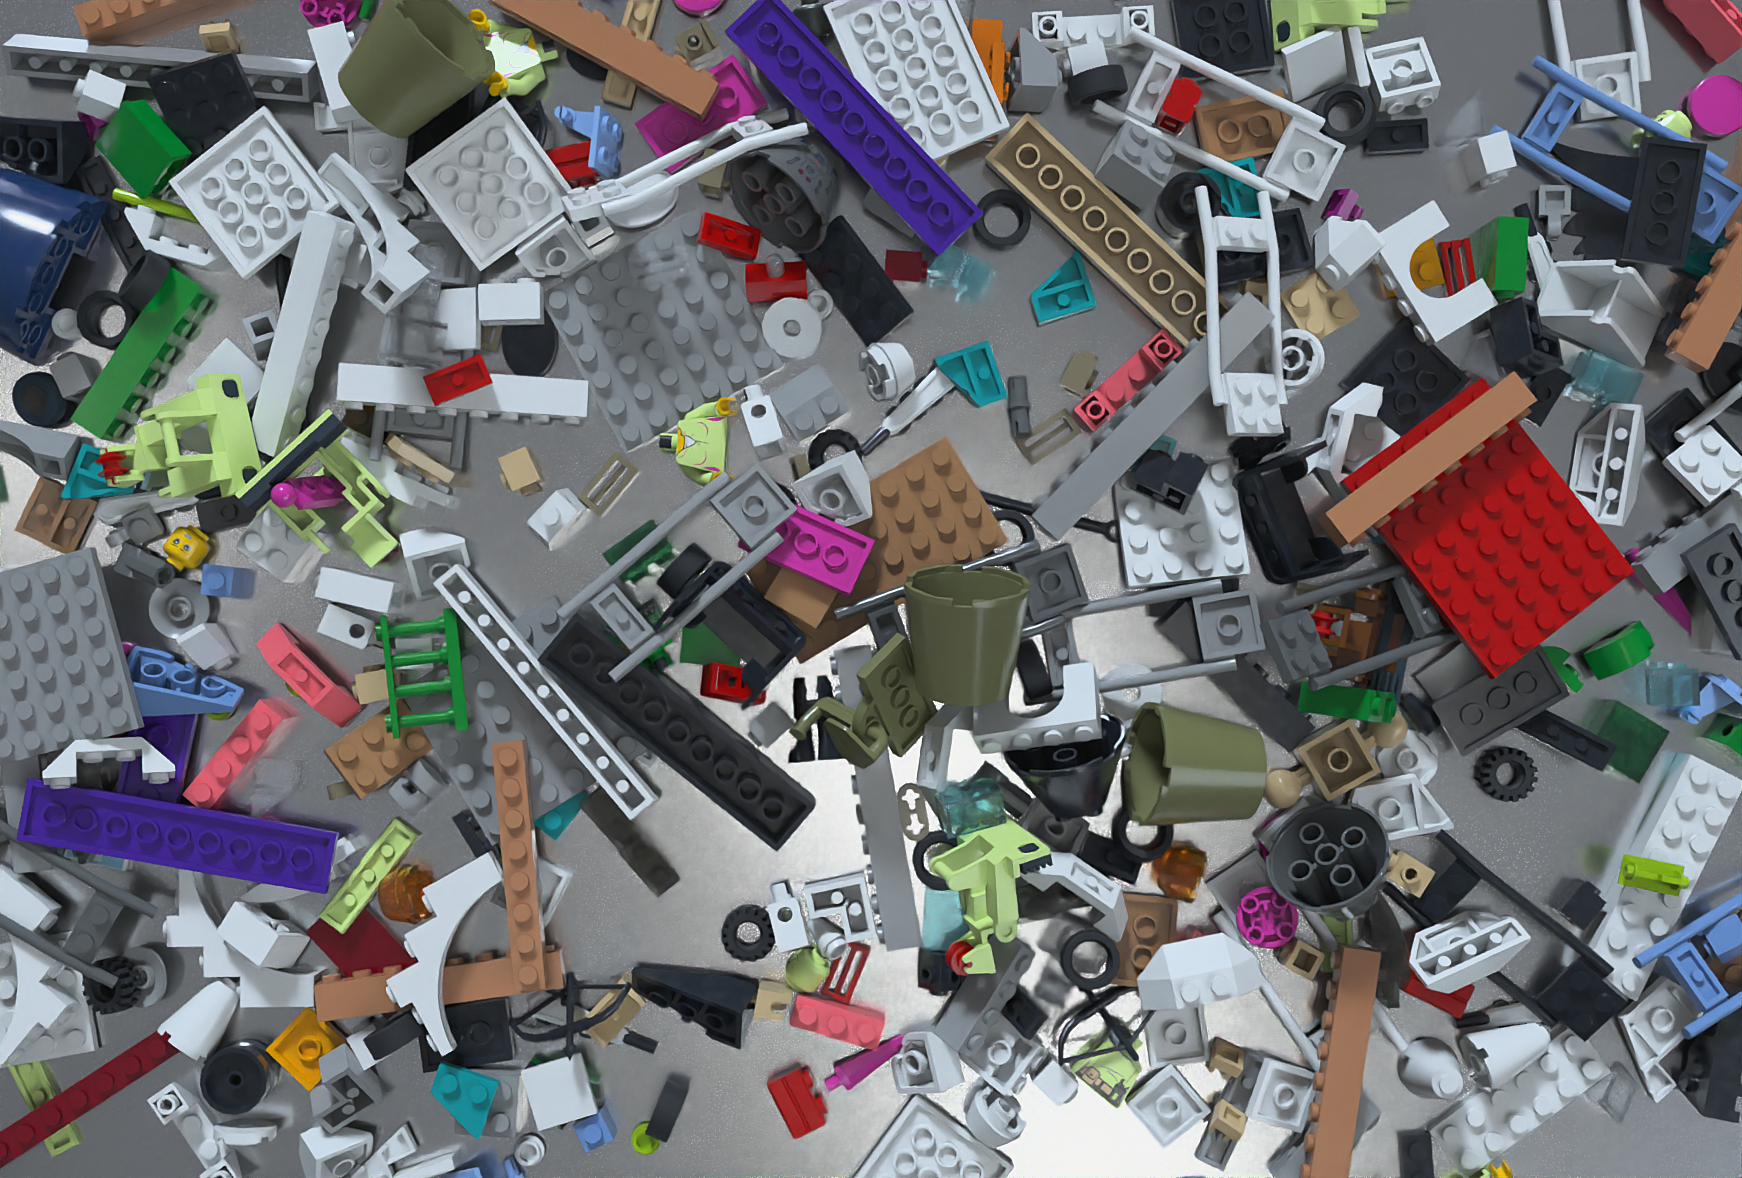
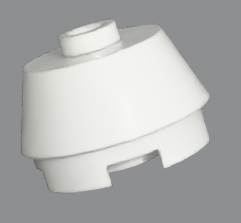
M1289 329L1281 332L1283 378L1285 389L1297 390L1309 386L1319 377L1324 366L1325 357L1320 341L1312 333L1302 329ZM1270 343L1264 356L1265 368L1268 374H1271Z
M871 343L865 351L859 354L860 371L866 369L867 376L871 382L866 387L878 401L882 399L895 400L915 380L912 358L900 343Z
M992 1085L976 1093L966 1114V1123L971 1133L983 1145L993 1149L1019 1139L1021 1132L1027 1126V1121L1021 1120L1018 1111L1022 1109L1018 1102L1012 1096H1004L994 1091Z

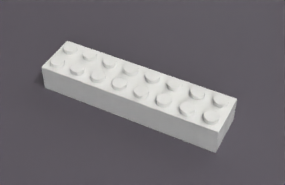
M1677 752L1627 852L1628 855L1685 866L1683 874L1689 878L1687 889H1681L1678 897L1617 884L1619 868L1604 898V901L1607 903L1594 918L1583 940L1585 944L1614 967L1613 972L1605 978L1627 997L1635 1001L1638 1000L1658 958L1641 969L1633 964L1632 959L1670 936L1742 791L1741 779L1691 754ZM1577 953L1574 960H1576L1581 955Z

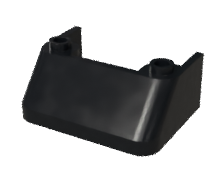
M1326 440L1291 450L1247 468L1233 477L1232 486L1237 490L1240 509L1269 580L1276 585L1290 584L1344 571L1370 554L1368 548L1343 554L1342 550L1339 549L1329 535L1315 537L1294 482L1304 478L1308 472L1306 458L1327 447Z
M722 561L714 562L671 603L652 628L657 632L666 622L679 615L733 567ZM743 576L684 626L688 629H694L703 622L747 662L741 670V677L753 693L739 707L742 711H745L806 644V637L803 631L775 605L765 599L764 595Z

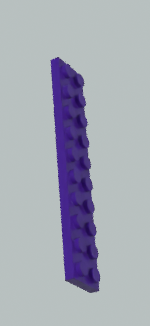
M781 0L755 1L724 31L725 35L938 258L983 216V212Z
M29 778L27 779L16 840L327 894L339 832L70 785L69 788L52 789L50 785H44L41 779Z

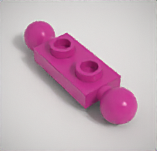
M325 475L289 478L284 483H279L273 487L271 500L280 508H287L293 504L298 510L331 507L347 499L342 494L346 487L337 478L330 480Z

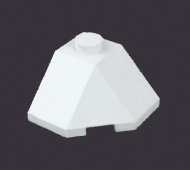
M562 213L519 243L515 252L533 277L558 275L561 278L568 279L597 262Z
M1331 216L1315 234L1316 271L1337 292L1357 278L1384 248L1387 242L1365 220L1356 219L1351 222L1344 221L1339 216Z
M855 450L827 461L792 484L806 510L817 515L821 513L835 519V523L844 527L868 519L873 515L869 476Z
M431 527L399 534L417 602L442 596L433 583L455 564L463 565L466 569L471 565L465 540L462 537Z
M931 1031L908 1032L904 1035L901 1042L903 1044L901 1051L894 1056L891 1063L898 1094L943 1093L965 1082L959 1054L955 1049Z
M322 1125L301 1133L299 1156L306 1178H350L348 1174L358 1163L363 1165L372 1156V1134L345 1126L330 1134Z

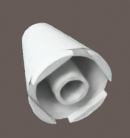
M216 977L162 1023L157 1029L158 1033L162 1036L166 1031L171 1035L168 1040L169 1043L196 1061L200 1056L204 1057L203 1064H205L215 1054L238 1004L237 982L230 977H224L223 979Z
M1528 1023L1467 1033L1459 1041V1047L1467 1070L1473 1068L1478 1076L1473 1080L1483 1092L1488 1094L1498 1090L1549 1050L1548 1044L1551 1042V1039L1543 1026H1539L1536 1023Z
M1426 1038L1410 1043L1409 1047L1402 1051L1398 1062V1069L1403 1085L1412 1094L1424 1099H1450L1456 1097L1461 1092L1463 1079L1459 1060L1454 1050L1445 1042L1436 1038Z

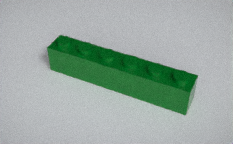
M171 267L161 288L142 310L70 419L99 439L111 442L113 438L119 437L125 428L124 422L129 414L134 413L141 405V396L145 390L152 387L159 376L157 372L163 363H167L175 353L174 347L180 337L183 338L189 333L192 327L191 321L196 313L203 311L208 304V295L211 291Z

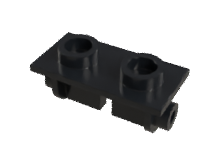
M1282 420L1283 434L1278 436H1258V440H1255L1253 436H1242L1231 442L1232 446L1228 448V451L1232 458L1237 457L1238 470L1255 466L1269 453L1283 450L1291 441L1290 426L1286 427Z

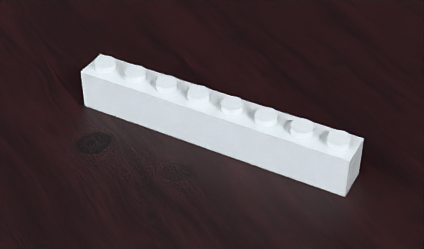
M307 210L251 421L257 450L272 457H276L299 435L301 424L306 416L308 398L314 386L313 380L317 365L321 360L324 339L329 330L331 313L337 301V291L341 276L345 271L347 254L353 242V232L356 224L326 212Z
M339 363L337 401L340 404H344V409L363 410V405L375 406V411L394 412V407L407 408V413L425 414L427 409L438 410V415L457 416V412H469V417L481 419L488 418V414H500L501 420L517 421L519 416H530L532 422L548 423L549 418H559L562 424L579 425L580 420H586L589 381L490 374L493 384L435 407L423 376L438 370Z

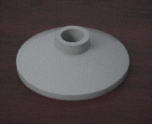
M177 578L173 579L163 589L157 588L154 591L149 602V615L153 625L160 633L176 639L198 625L208 622L210 601L207 595L200 594L201 586L194 581ZM182 603H185L188 607L185 614L179 612V606Z
M143 946L131 948L122 957L129 958L128 962L132 961L135 964L133 970L138 969L140 975H137L136 978L137 980L142 979V985L137 986V989L142 990L141 995L135 996L139 1000L133 1006L139 1008L149 1007L156 1004L165 992L167 985L166 968L160 956L152 949Z

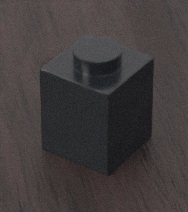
M1573 879L1551 908L1573 927L1584 931L1607 902L1599 896L1601 891L1587 880L1585 883Z

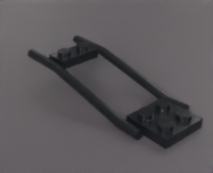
M1440 829L1434 838L1450 851L1456 859L1422 893L1421 897L1417 898L1413 903L1390 882L1382 890L1418 924L1427 929L1438 924L1482 879L1581 956L1574 960L1536 999L1499 971L1486 976L1527 1007L1550 1029L1554 1028L1561 1021L1586 1042L1628 1003L1629 998L1605 978L1613 972L1614 967L1582 940L1491 872L1443 829Z

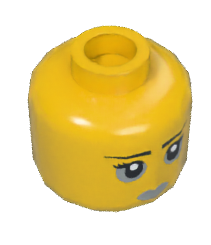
M188 525L187 528L183 526L177 527L163 545V550L168 555L165 561L172 564L179 571L184 567L191 570L196 569L210 551V546L207 543L209 537L192 525Z

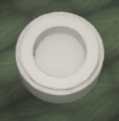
M65 308L55 313L52 318V329L56 335L67 340H74L82 335L77 327V311Z

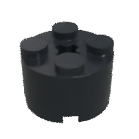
M1182 172L1169 180L1160 193L1156 204L1158 220L1168 233L1180 239L1195 237L1193 229L1200 226L1194 190L1196 187H1207L1212 217L1219 216L1222 200L1221 191L1211 177L1203 173ZM1192 201L1194 203L1193 208L1186 209L1184 203Z

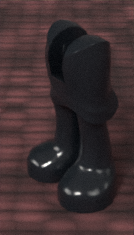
M826 675L817 676L816 693H818V699L806 700L807 688L805 686V677L794 678L792 694L794 706L793 719H796L797 722L818 700L825 697L833 698L832 683L827 679ZM821 716L817 720L818 761L845 759L835 748L824 725L827 718ZM811 728L806 732L804 740L797 739L796 746L788 754V763L815 761Z

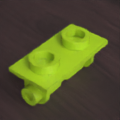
M1623 854L1617 884L1679 897L1680 890L1687 889L1689 878L1683 874L1685 866Z

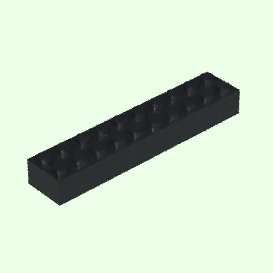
M579 608L539 656L537 661L774 851L778 852L814 810L816 798L645 660L615 683L608 673L632 653L617 637Z

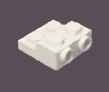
M1423 36L1364 49L1371 79L1370 90L1378 112L1387 111L1388 114H1397L1405 106L1414 104L1419 108H1424L1431 105L1438 98L1441 83Z
M1000 1012L999 1020L991 1027L984 1039L982 1048L975 1053L974 1057L961 1053L959 1058L1001 1094L1012 1096L1013 1093L1019 1095L1026 1087L1028 1080L1025 1079V1076L1031 1068L1035 1071L1042 1065L1046 1058L1043 1052L1047 1047L1034 1037L1031 1040L1025 1039Z

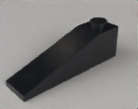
M0 115V160L7 163L9 167L21 170L31 177L45 182L67 184L87 153L86 121Z
M634 967L632 970V989L636 993L662 1009L671 1007L682 1016L680 1020L690 1024L691 1021H694L707 1029L705 1035L711 1039L739 1050L742 1049L754 1015L758 986L752 985L746 980H739L725 975Z

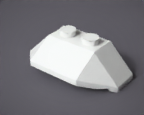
M1610 402L1602 412L1578 431L1569 488L1598 524L1623 527L1636 501L1646 442L1642 405Z
M1465 911L1416 933L1409 966L1427 989L1449 994L1499 971L1530 942L1531 937L1513 915L1503 914L1500 916L1486 912Z
M1222 932L1161 945L1136 979L1143 1010H1179L1237 998L1263 986L1257 955Z

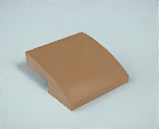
M40 476L14 531L42 542V545L63 554L74 552L98 502L91 498L64 500L61 498V494L65 486L47 477Z
M782 567L764 598L817 629L830 606L838 597L839 592Z

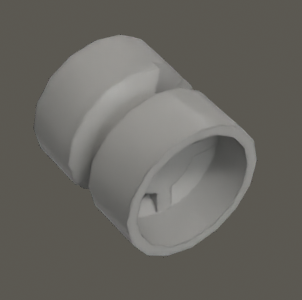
M421 758L407 769V777L400 776L388 787V791L393 799L412 816H416L428 804V797L435 798L447 787L441 775Z

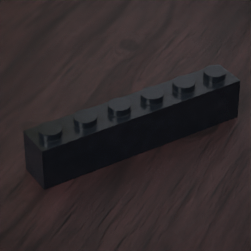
M1180 598L1155 625L1196 664H1202L1204 659L1193 600L1187 603ZM1248 653L1235 654L1237 670L1208 676L1290 754L1315 729L1309 722L1312 716L1307 712L1298 711L1299 705L1295 708L1288 701L1291 695L1281 685L1277 683L1273 687L1266 680L1269 674L1257 662L1252 666L1244 659Z

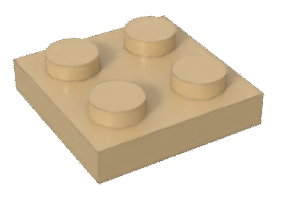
M1317 271L1280 293V303L1294 327L1312 333L1318 340L1361 315L1345 287L1335 292Z
M392 432L389 433L384 441L391 448L389 454L409 468L416 464L415 469L429 480L438 483L439 479L449 484L455 473L442 462Z

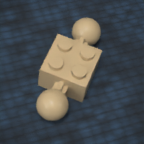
M1396 712L1391 723L1369 721L1368 730L1360 734L1352 719L1341 717L1306 737L1293 750L1302 767L1294 772L1283 769L1275 770L1266 777L1263 794L1266 801L1276 808H1289L1300 799L1302 788L1312 783L1320 799L1328 802L1377 775L1381 770L1369 750L1377 745L1382 748H1394L1400 745L1406 738L1408 731L1406 720L1400 713Z

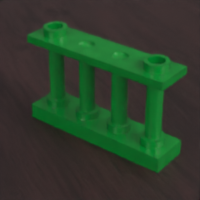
M454 608L443 609V616H438V620L389 625L387 615H381V623H375L377 642L383 641L390 714L385 715L387 733H393V739L401 738L400 729L449 723V726L455 725L456 731L469 730L457 617ZM439 632V635L445 634L446 646L441 647V650L392 655L390 637ZM442 662L443 665L449 664L450 677H444L442 681L395 686L394 667ZM445 692L446 695H452L453 707L447 708L448 711L407 716L398 715L397 698Z

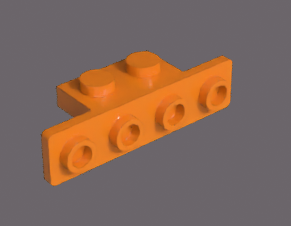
M975 18L972 22L971 39L997 98L1002 105L1003 101L1008 99L1009 83L1004 82V71H1008L1010 65V52H1005V42H1002L1003 22L1001 20ZM998 134L984 140L996 141L998 138Z

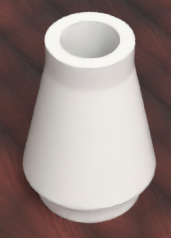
M822 917L809 920L807 928L811 932L822 956L828 957L829 960L841 957L849 946L846 943L845 935Z

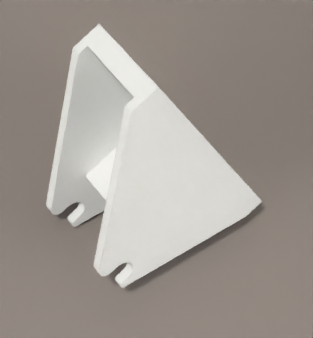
M1616 260L1560 261L1553 263L1536 301L1538 303L1541 324L1634 369L1644 367L1646 362L1644 360L1659 323L1667 312L1636 269L1632 267H1618L1615 265Z

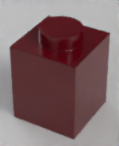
M886 249L885 272L895 285L920 287V279L927 278L928 261H922L923 252Z

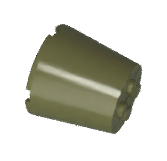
M384 0L339 69L338 82L351 105L369 123L390 136L407 138L487 80L495 71V59L492 51L488 49L485 51L480 41L484 38L481 32L451 0Z
M963 564L926 567L908 574L906 582H904L918 693L929 700L956 706L992 704L1008 697L1030 597V581L1018 573L983 565L981 571L963 570Z
M1146 702L1138 709L1131 723L1126 743L1132 744V752L1129 761H1123L1124 800L1128 815L1132 821L1138 822V826L1147 827L1248 820L1254 816L1262 801L1267 777L1266 749L1263 738L1258 730L1155 702Z

